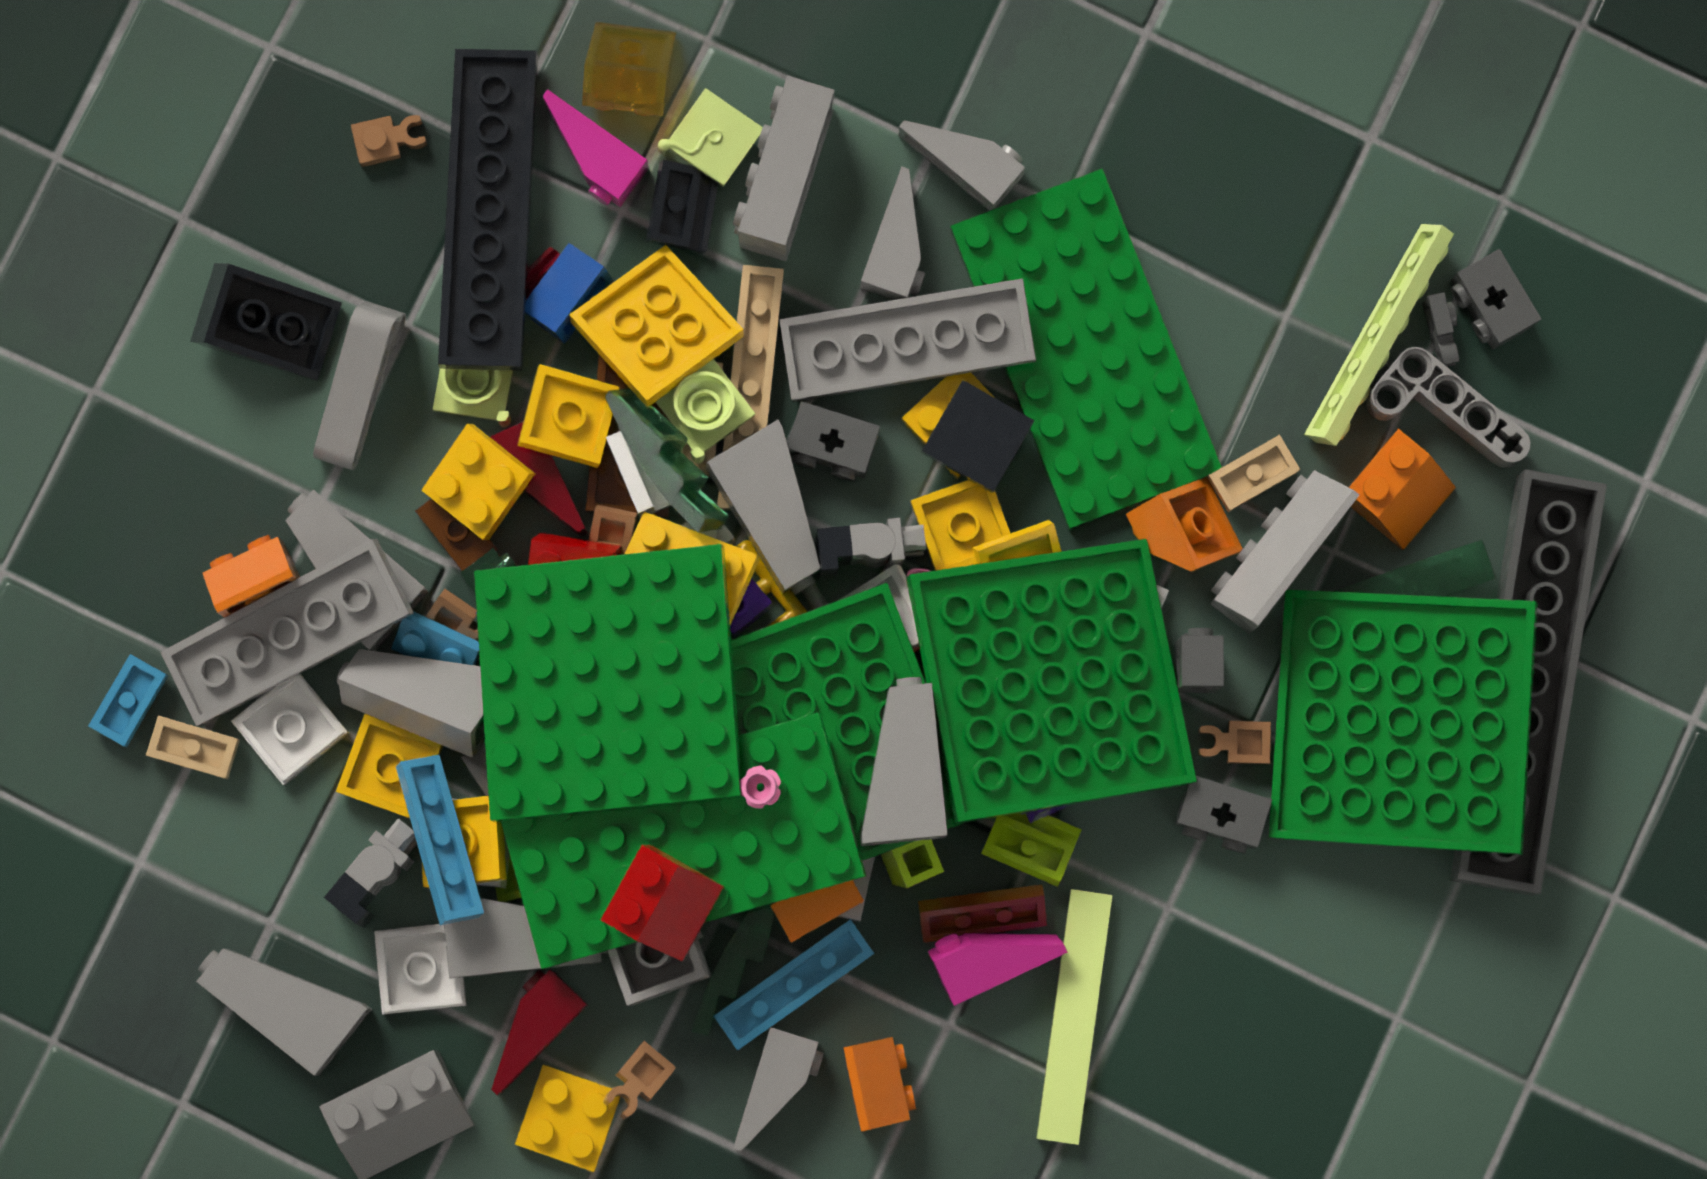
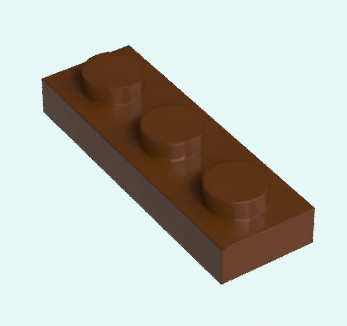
M1042 884L918 901L923 943L938 941L951 934H957L958 936L965 933L991 934L1047 926L1045 896Z

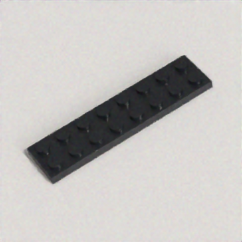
M455 49L438 366L440 369L522 371L538 54L536 50Z

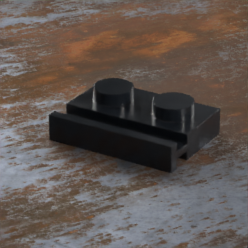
M668 160L660 161L646 242L667 245L682 250H693L701 254L707 252L718 183L694 166Z

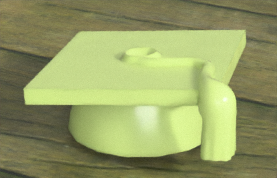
M705 88L670 139H661L658 142V151L666 157L669 150H671L724 187L759 138L763 127Z
M714 359L697 372L685 377L678 386L656 401L657 405L692 449L690 451L691 458L696 464L704 461L707 450L756 415Z
M440 369L433 411L498 421L501 427H508L511 423V417L509 412L506 411L513 370Z

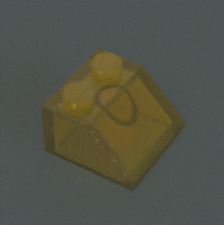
M596 22L584 65L582 106L594 107L601 111L621 110L634 112L640 116H663L669 91L676 32Z

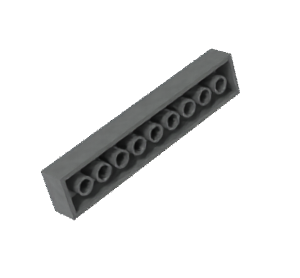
M1526 469L1516 476L1496 599L1537 602L1522 855L1455 850L1450 881L1530 896L1541 894L1607 484Z

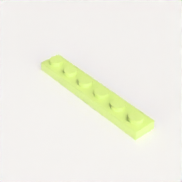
M1420 225L1304 434L1314 442L1337 446L1338 442L1348 433L1351 425L1350 421L1358 406L1367 399L1374 377L1378 370L1387 363L1390 356L1389 350L1397 336L1407 327L1409 314L1417 300L1427 291L1429 286L1428 280L1437 264L1448 253V244L1454 233L1443 225Z

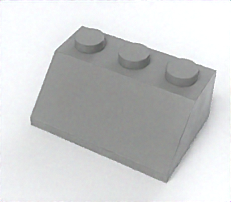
M432 1050L319 1106L338 1147L358 1179H367L474 1126L439 1050Z

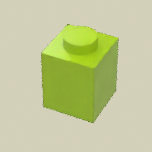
M931 839L919 840L881 854L892 885L909 888L944 872Z

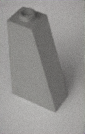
M776 420L709 460L705 468L781 593L783 594L792 589L796 595L816 583L813 575L818 573L821 568L784 430L779 420Z
M312 490L308 496L302 493L288 508V512L291 515L286 519V522L315 568L370 540L315 490ZM385 553L413 610L428 591ZM402 620L361 641L362 644L370 651H376L400 625Z
M359 649L352 660L345 662L339 670L337 684L340 689L341 703L472 758L485 740L480 666Z
M921 677L897 679V686L889 687L860 836L861 846L940 839L947 836L932 683L922 684Z
M480 898L484 910L482 916L476 919L444 925L449 979L541 969L524 906ZM608 951L549 968L602 962L601 954L608 953Z
M223 948L219 954L213 950L198 968L203 974L196 981L314 1076L320 1075L372 1010L362 1002L230 949Z

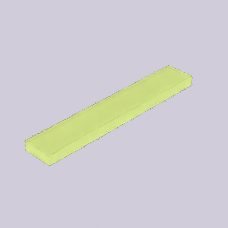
M1070 890L1063 944L1068 953L1061 955L1036 1139L1079 1145L1112 895Z

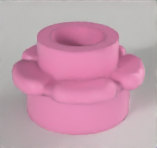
M755 766L749 769L746 776L740 781L741 794L746 798L747 804L753 808L760 809L766 804L773 805L780 797L779 785L781 780L774 770H765L762 766ZM759 783H762L765 786L764 790L761 792L757 790V785Z

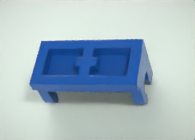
M568 243L527 298L525 314L530 316L534 323L565 344L576 330L570 322L569 314L607 288L613 278L603 265Z

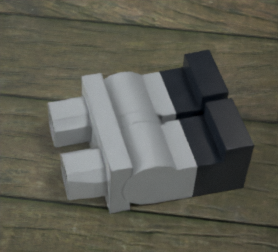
M900 518L887 519L886 525L883 523H867L819 528L815 537L816 553L821 568L819 570L820 580L836 578L838 566L863 564L869 568H878L888 562L889 568L895 564L902 567L905 558L921 557L924 555V551H926L924 526L901 527Z
M399 818L384 836L378 831L372 834L368 841L373 845L365 848L323 897L362 928H365L375 916L366 909L370 902L384 886L391 885L398 879L401 867L408 871L415 863L408 857L417 845L414 831Z

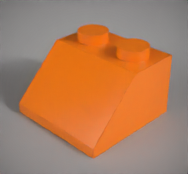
M1398 429L1349 486V488L1359 494L1351 508L1400 549L1404 550L1456 487L1433 457Z
M270 535L260 537L247 545L249 551L236 557L229 553L210 562L211 569L203 572V576L213 605L219 615L225 618L300 578L284 542L279 537L271 539Z
M893 1037L843 1047L861 1132L910 1120L909 1111L916 1110L912 1086H903L900 1074L901 1069L907 1068L903 1044L894 1045Z

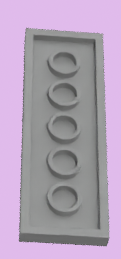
M1023 279L779 319L793 402L1036 362Z
M371 539L160 653L195 725L202 726L414 614L378 539Z

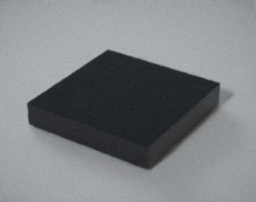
M962 380L921 453L989 492L994 493L1031 429L1034 420Z

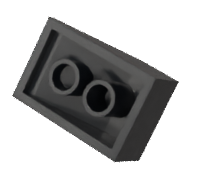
M214 263L190 342L318 381L342 302L229 263Z

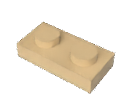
M1278 435L1213 472L1207 478L1227 512H1230L1295 475L1301 469L1282 437Z
M158 716L146 756L228 780L240 740Z

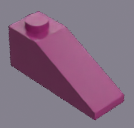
M547 89L543 95L545 105L586 183L590 186L588 192L607 206L612 201L621 207L648 171L647 159Z
M965 933L960 936L951 934L938 940L935 943V948L928 950L943 987L954 1006L1068 953L1057 934Z

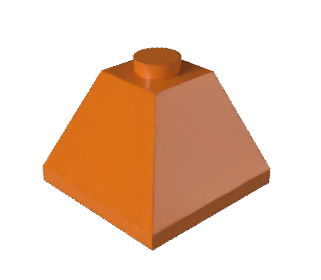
M1207 477L1161 493L1126 513L1138 540L1147 539L1150 554L1191 572L1238 554L1243 549Z

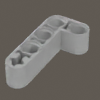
M368 301L359 304L355 308L348 325L319 428L313 458L353 471L356 468L363 450L390 351L397 347L404 329L405 313Z
M1420 347L1408 348L1402 352L1370 390L1366 399V407L1371 416L1377 420L1388 421L1395 418L1414 398L1490 462L1501 468L1515 466L1527 456L1530 450L1531 442L1529 436L1519 425L1431 353ZM1408 359L1417 361L1422 367V376L1418 378L1408 376L1404 372L1403 362ZM1443 385L1449 387L1453 391L1454 402L1451 404L1440 402L1435 395L1436 386ZM1382 390L1393 393L1397 400L1396 408L1386 409L1378 403L1377 393ZM1469 412H1479L1484 416L1486 420L1484 430L1471 428L1467 421V414ZM1497 426L1500 431L1490 441L1486 440L1485 437ZM1511 439L1515 445L1513 446V451L1507 455L1502 449L1504 448V443Z

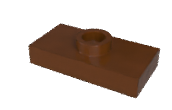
M433 499L428 500L415 510L466 576H469L499 552L490 539L482 540Z

